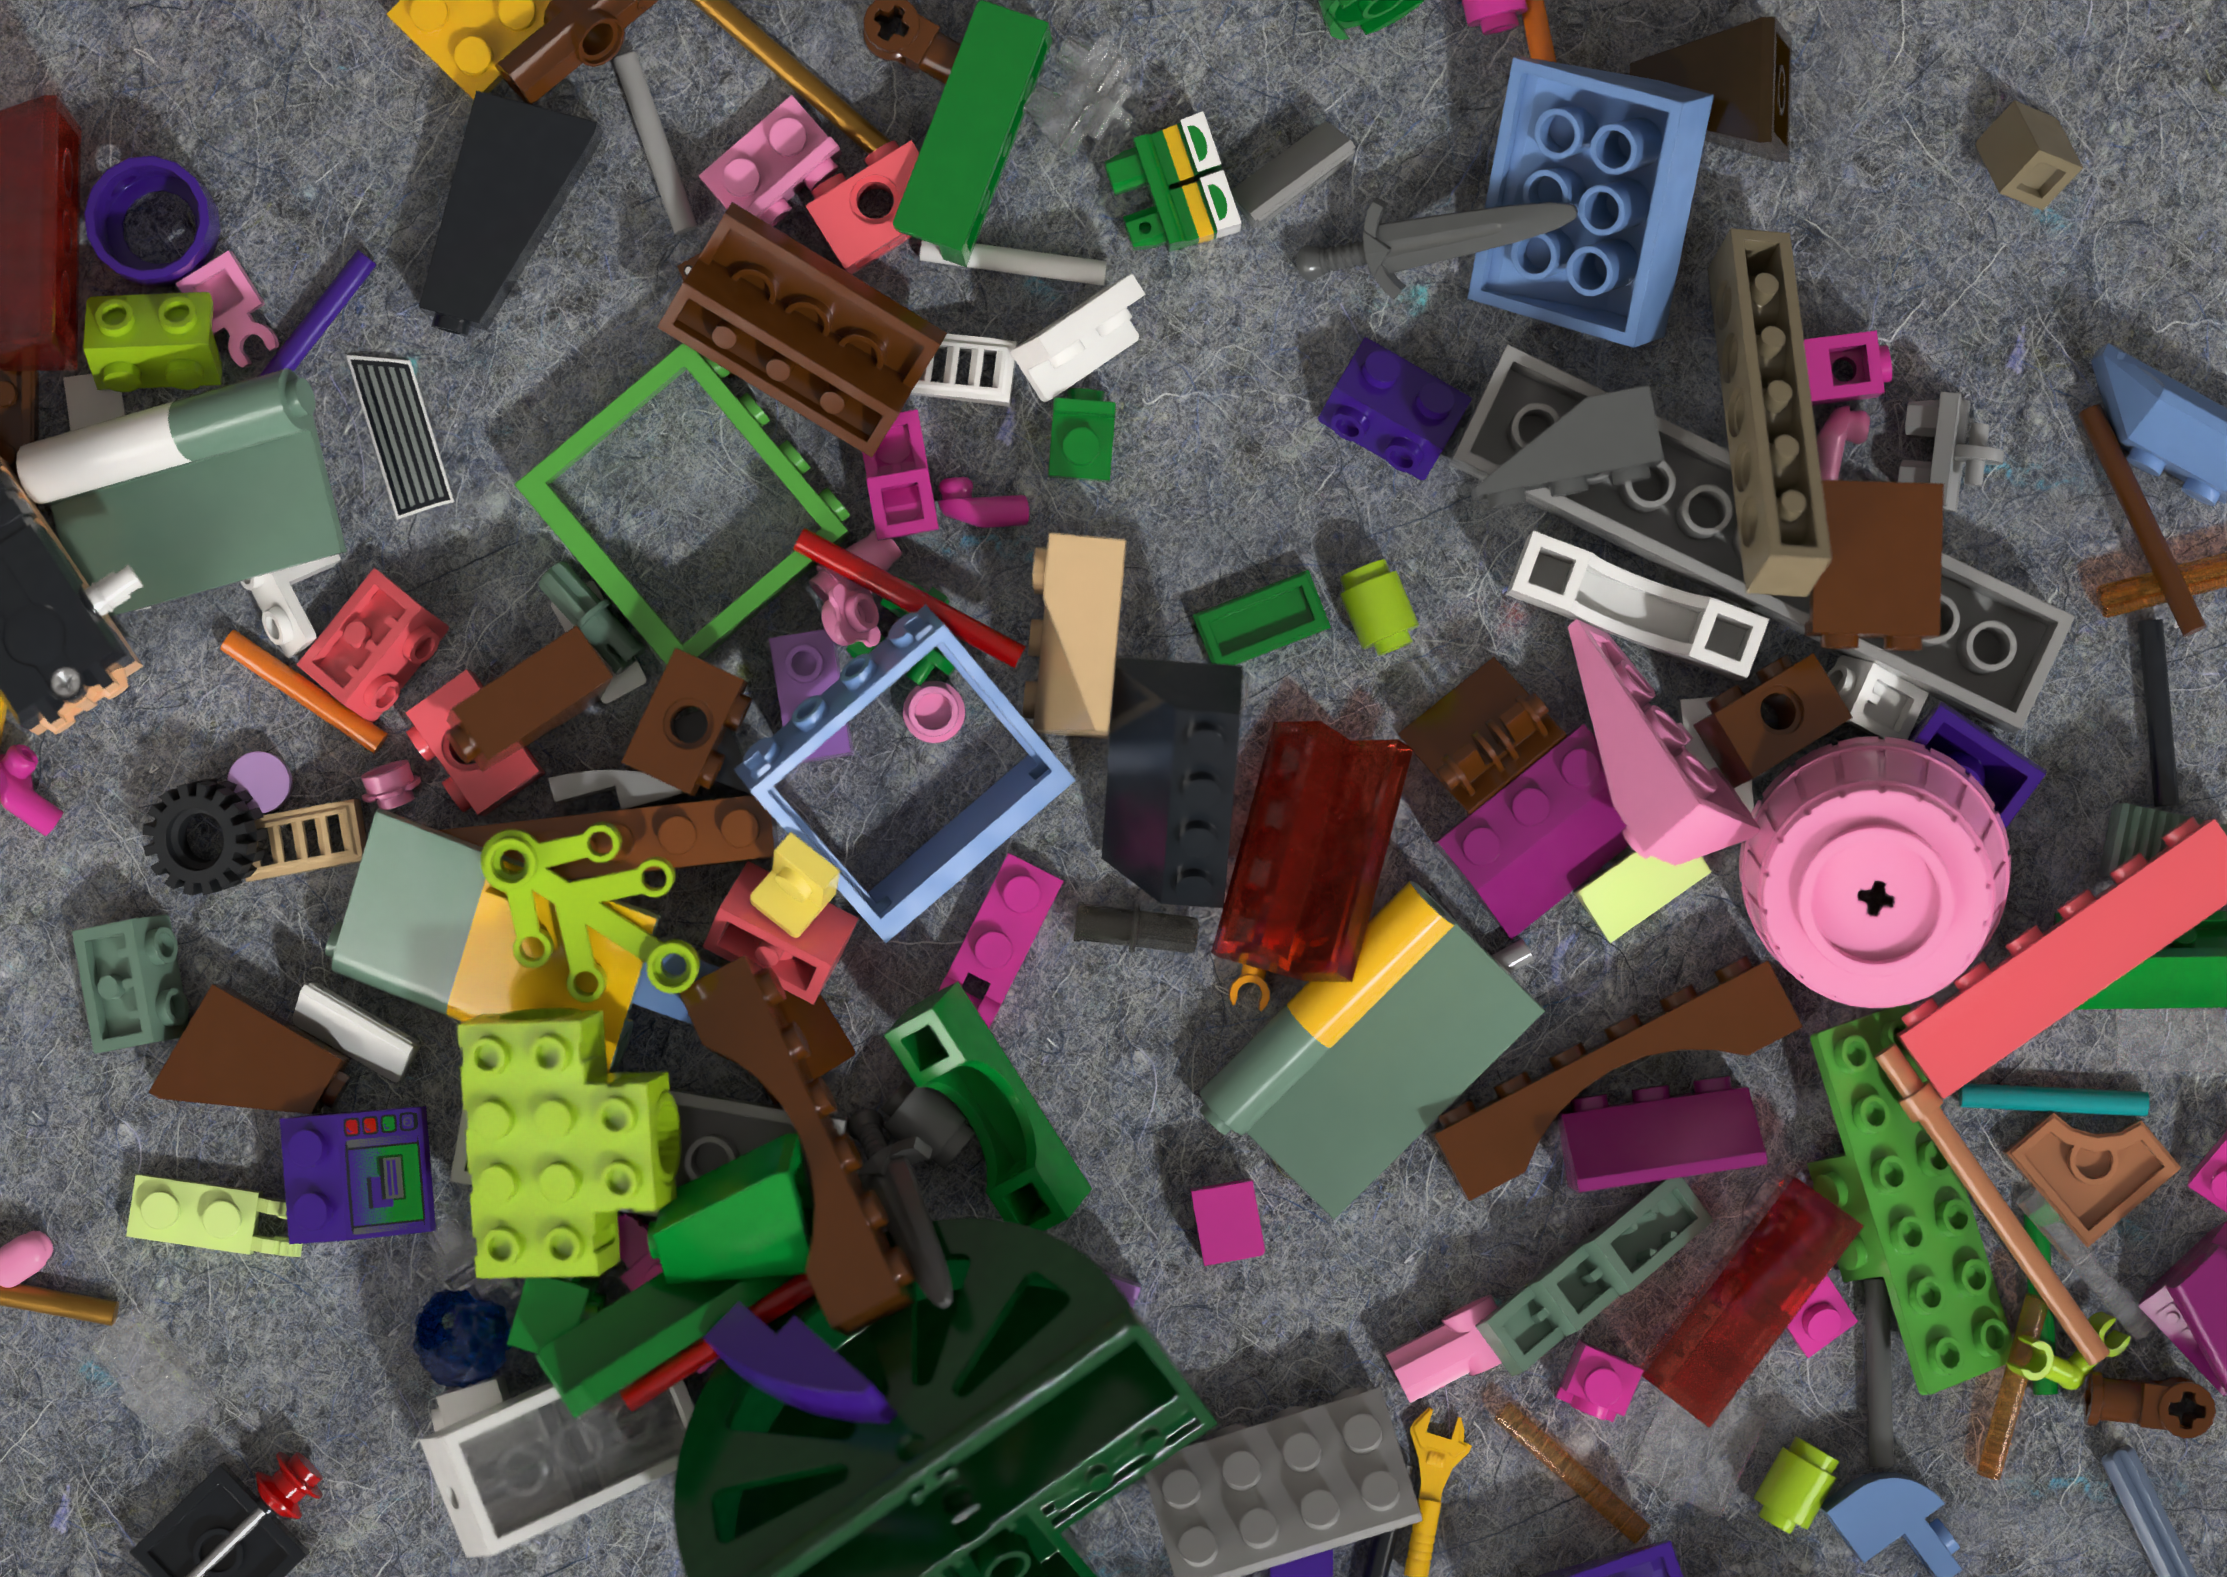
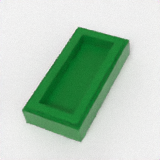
M1309 570L1192 615L1211 664L1239 665L1331 628Z

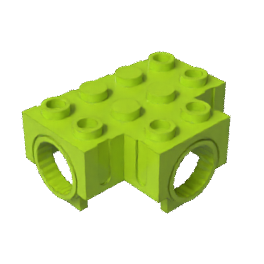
M575 1008L527 1009L502 1014H480L458 1024L459 1047H462L463 1065L461 1066L464 1111H467L468 1129L465 1130L468 1174H472L473 1192L470 1193L473 1237H476L477 1255L474 1256L476 1278L599 1276L621 1261L617 1211L627 1208H634V1212L656 1211L677 1198L676 1179L674 1178L678 1171L681 1156V1124L675 1099L668 1092L670 1090L668 1071L607 1073L603 1010L582 1012V1010Z

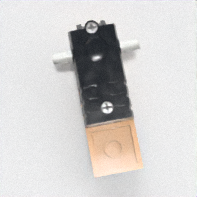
M0 456V697L21 727L36 735H40L46 730L59 734L76 722V715L82 711L88 712L97 706V702L102 698L112 699L124 692L129 687L127 677L143 667L108 614L109 611H114L115 607L131 598L129 594L142 588L143 584L130 565L127 564L125 568L116 574L113 571L98 582H93L92 586H89L35 503L27 496L21 482L7 461Z

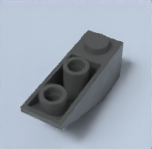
M1646 385L1586 397L1475 486L1470 492L1472 502L1487 499L1489 509H1498L1527 502L1525 491L1550 487L1551 497H1560L1589 490L1587 479L1612 475L1613 485H1621L1651 478L1649 467L1658 466L1664 460L1650 386Z

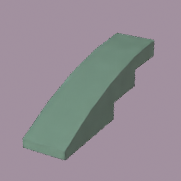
M1683 1177L1661 1180L1568 1250L1475 1327L1512 1377L1523 1373L1564 1337L1578 1332L1616 1298L1636 1288L1714 1220Z

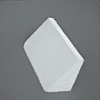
M318 982L304 984L299 993L293 1014V1023L297 1027L392 1082L402 1080L421 1047L420 1041Z

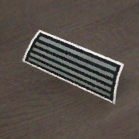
M346 355L396 519L398 520L454 502L411 360Z

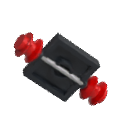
M278 1452L276 1458L280 1468L272 1476L261 1471L256 1473L257 1489L260 1494L257 1497L225 1463H222L129 1553L152 1577H285L310 1551L288 1530L276 1515L300 1519L302 1513L298 1502L306 1495L316 1499L322 1498V1492L317 1484L323 1477L317 1468L299 1452H296L291 1458L283 1452Z

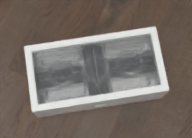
M682 1380L634 1412L627 1407L619 1391L574 1419L551 1381H548L423 1437L419 1441L466 1557H485L495 1555L676 1471L680 1449L694 1406Z

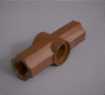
M551 0L545 10L544 25L500 60L495 67L516 96L524 103L533 105L582 63L595 67L611 60L619 52L624 42V29L659 0Z

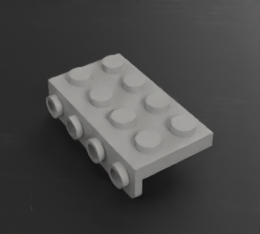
M1363 1387L1351 1388L1334 1396L1332 1402L1310 1409L1306 1406L1289 1407L1276 1413L1271 1421L1248 1427L1245 1424L1224 1427L1215 1432L1212 1439L1193 1445H1186L1145 1474L1174 1577H1241L1423 1521L1381 1387L1369 1391Z

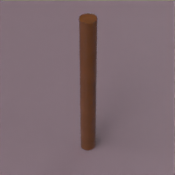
M2101 404L2090 406L2081 411L2078 417L2183 637L2197 633L2206 627V623Z

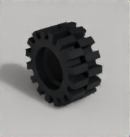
M217 778L179 785L177 788L167 790L159 796L163 802L153 804L147 813L154 817L155 821L144 824L142 835L153 836L154 843L144 845L143 848L145 856L157 854L159 862L151 866L156 876L164 873L170 875L164 884L172 889L184 886L183 894L196 895L203 893V895L232 888L241 884V879L252 876L257 869L252 863L263 860L266 849L257 847V842L267 839V828L256 829L254 820L264 816L260 807L249 810L247 804L253 797L246 790L235 793L234 790L237 784L230 781L217 783ZM198 813H205L214 817L221 826L224 846L221 853L214 860H204L197 857L189 847L186 836L187 825L191 818Z

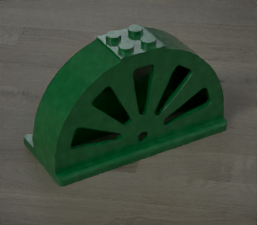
M985 1218L934 1220L932 1223L944 1254L952 1286V1302L943 1309L934 1304L924 1294L916 1280L908 1285L915 1298V1303L849 1337L831 1329L816 1294L766 1325L777 1334L794 1316L797 1317L867 1379L895 1410L897 1415L889 1424L853 1422L817 1415L785 1404L757 1389L720 1359L697 1400L688 1422L678 1457L674 1483L673 1513L677 1547L686 1577H1099L1079 1542L1068 1528L1218 1423L1205 1403L1183 1376L1174 1360L1116 1284L1088 1256L1067 1242L1050 1234L1013 1222ZM889 1231L884 1232L891 1248L896 1247Z

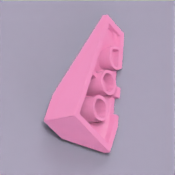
M1574 620L1568 626V631L1612 803L1626 825L1622 830V834L1632 849L1643 858L1647 859L1653 856L1676 866L1756 836L1760 831V827L1732 785L1717 767L1708 771L1695 756L1689 753L1685 745L1693 737L1681 722L1676 723L1663 709L1656 705H1650L1649 702L1655 697L1654 689L1607 632L1581 620Z

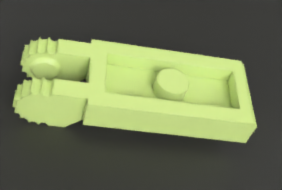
M147 1174L135 1175L126 1237L248 1255L256 1251L289 1257H301L303 1245L289 1244V1237L257 1235L260 1212L287 1219L286 1200L264 1197L262 1191Z

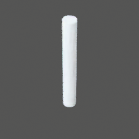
M922 240L920 261L961 266L943 260L938 245ZM976 243L967 267L1104 286L1107 261Z

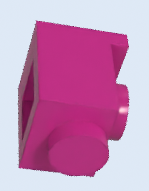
M1877 330L1804 339L1812 407L1821 404L1877 398L1885 392L1884 383L1892 381L1890 351L1887 345L1879 346ZM1845 360L1851 364L1853 376L1850 381L1842 382L1834 377L1832 366L1835 361Z
M1578 1340L1555 1398L1567 1402L1570 1406L1591 1416L1613 1422L1616 1414L1625 1416L1644 1370L1631 1361Z

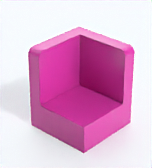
M1251 1178L1190 1189L1204 1266L1258 1257L1265 1253L1255 1190Z

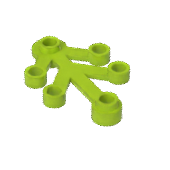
M597 822L591 825L585 833L538 842L531 834L519 829H507L498 832L488 840L482 850L480 859L481 869L486 880L494 888L507 893L517 937L513 945V953L521 965L528 968L540 967L547 962L554 950V942L551 935L539 927L534 890L555 904L570 974L567 978V989L570 995L577 1001L585 1003L595 1001L602 995L607 986L605 970L595 963L587 925L647 963V976L652 985L658 990L675 994L686 990L692 985L699 973L700 960L696 950L689 943L679 939H670L662 942L602 903L638 894H644L648 897H660L666 894L675 881L674 867L667 859L654 856L644 860L638 868L569 882L548 867L586 857L598 863L611 860L619 852L622 845L621 834L613 824ZM597 831L607 833L613 841L611 851L607 853L595 851L590 843L591 835ZM515 849L522 853L525 859V865L522 870L511 871L506 868L503 863V854L506 850ZM650 866L660 867L666 874V884L659 888L649 886L644 879L645 869ZM527 937L539 938L544 944L545 952L543 956L531 958L526 955L522 947L523 940ZM671 953L681 955L686 962V970L677 975L669 973L663 965L664 957ZM583 971L593 973L598 980L597 990L593 992L580 990L576 984L577 974Z

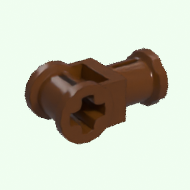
M875 0L867 8L864 17V42L868 50L875 57L887 62L896 61L917 74L921 70L946 85L960 49V43L941 33L940 26L919 15L915 7L907 0ZM894 16L902 19L904 37L899 34H893L889 41L880 38L881 25L878 23L879 20L888 24Z
M2093 1369L2088 1374L2085 1383L2083 1401L2084 1423L2089 1426H2096L2099 1420L2131 1423L2143 1428L2168 1430L2171 1434L2186 1439L2196 1438L2206 1433L2213 1424L2216 1415L2215 1402L2210 1392L2192 1380L2181 1376L2168 1377L2162 1381L2141 1378L2126 1380L2103 1377L2101 1370ZM2184 1392L2185 1397L2195 1402L2196 1406L2194 1412H2185L2180 1422L2179 1417L2169 1412L2170 1402H2181Z

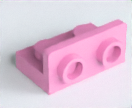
M791 95L699 174L698 177L726 210L733 202L774 227L792 210L787 201L805 186L812 191L836 173L839 166L834 161L842 153L831 136L828 137L793 95Z

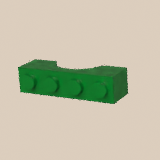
M957 981L909 1007L889 1028L884 1037L917 1087H929L940 1091L958 1106L970 1122L978 1137L986 1161V1194L1003 1220L1044 1232L1069 1219L1092 1188L960 983Z

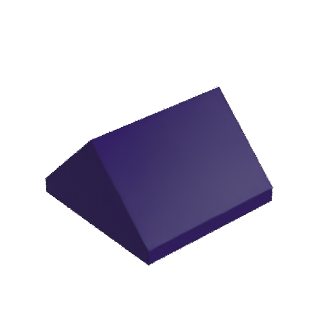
M1940 702L1911 731L1908 738L1910 741L1925 745V749L1930 750L1933 748L1949 756L1966 769L1965 773L1967 775L1971 773L1985 788L1994 802L1995 812L1999 811L2005 828L2008 827L2047 772V770L1943 702Z

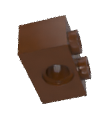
M675 647L621 762L692 796L696 795L700 785L710 789L718 776L726 756L717 752L719 744L727 728L734 732L739 730L751 705L752 698L744 694L748 682ZM686 708H699L707 717V731L696 742H682L674 730L675 719Z
M1787 653L1755 673L1761 684L1743 693L1739 684H1736L1706 702L1712 714L1693 726L1720 771L1733 788L1756 778L1853 718L1814 653L1796 663L1792 662ZM1762 702L1767 703L1775 710L1778 716L1777 729L1769 727L1763 721L1760 712Z

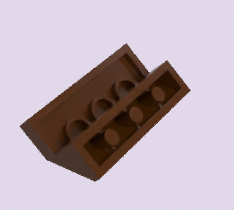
M733 202L724 213L700 257L683 281L657 326L660 330L871 458L900 414L913 388L947 335V332Z

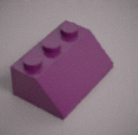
M1585 724L1576 727L1564 740L1471 815L1468 814L1433 842V845L1510 940L1629 846L1622 834V830L1626 825L1612 803L1597 740Z
M1728 1075L1694 1080L1695 1092L1670 1096L1669 1085L1631 1090L1632 1102L1608 1105L1607 1094L1574 1098L1570 1102L1571 1111L1559 1112L1557 1114L1568 1187L1577 1192H1586L1768 1164L1749 1087L1742 1085L1732 1086L1731 1076Z

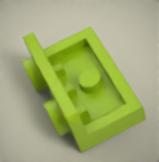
M209 292L89 297L86 301L83 350L97 390L132 392L138 388L160 387L191 390L200 386L221 385L222 361L212 331L213 300Z

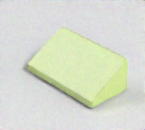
M1632 851L1579 888L1574 894L1607 941L1612 943L1712 871L1702 856L1675 866L1653 856L1647 859L1643 858L1637 852Z

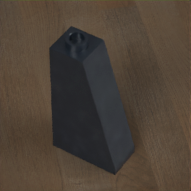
M476 91L419 308L426 315L434 317L432 327L461 336H468L470 327L487 331L600 145L603 131L597 122Z

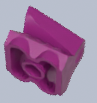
M2227 1221L2213 1228L2144 1293L2138 1304L2139 1308L2153 1321L2155 1326L2173 1342L2223 1397L2227 1394Z

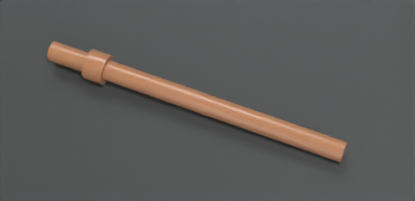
M1896 1043L1881 1050L1875 1055V1059L1902 1096L1898 1103L1911 1122L1919 1121L2088 1365L2092 1366L2109 1355V1349L1940 1108L1944 1101L1930 1081H1921Z

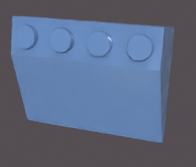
M1522 56L1513 57L1485 208L1514 204L1560 202L1575 205L1578 210V216L1572 222L1556 230L1516 243L1477 252L1467 299L1632 348L1663 338L1668 322L1714 95L1655 79Z

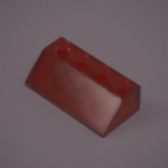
M43 95L0 111V369L2 371L77 370L81 127L57 95Z

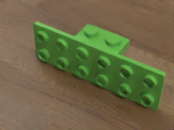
M1908 1004L1888 1007L1811 1035L1810 1041L1845 1153L1808 1162L1807 1166L1813 1182L1814 1195L1820 1205L1832 1243V1253L1839 1266L1843 1282L1883 1276L1918 1391L1921 1395H1931L2006 1365L2007 1362L2011 1363L2017 1359V1352L1967 1190L1919 1121L1911 1122L1898 1103L1902 1096L1875 1059L1877 1053L1887 1046L1896 1043L1921 1081H1928L1896 1036V1034L1907 1027L1901 1017L1911 1009Z

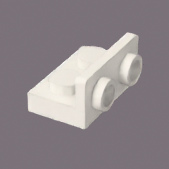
M1133 274L1101 289L1010 351L1041 401L1047 402L1138 341L1139 334L1130 321L1132 315L1127 307L1146 294Z

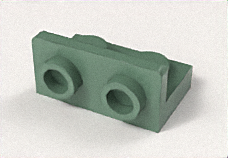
M167 914L128 919L72 931L94 1054L179 1039L189 1024V1005L183 993L177 959V940L172 932L170 917Z

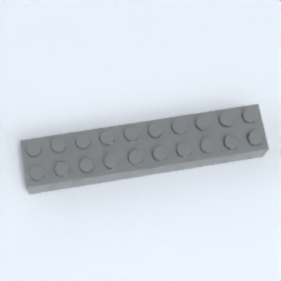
M1507 344L1454 451L1449 465L1483 481L1586 397L1608 392ZM1656 416L1664 460L1658 466L1649 467L1651 478L1621 485H1613L1612 475L1587 479L1589 490L1560 497H1551L1550 487L1525 491L1528 503L1805 635V623L1809 621L1810 593L1807 597L1751 594L1745 591L1729 450ZM1942 553L1939 637L1922 640V650L1920 651L1884 650V638H1859V648L1834 650L1849 657L1874 662L1928 692V695L2010 733L2022 730L2075 616ZM1807 636L1820 642V636Z

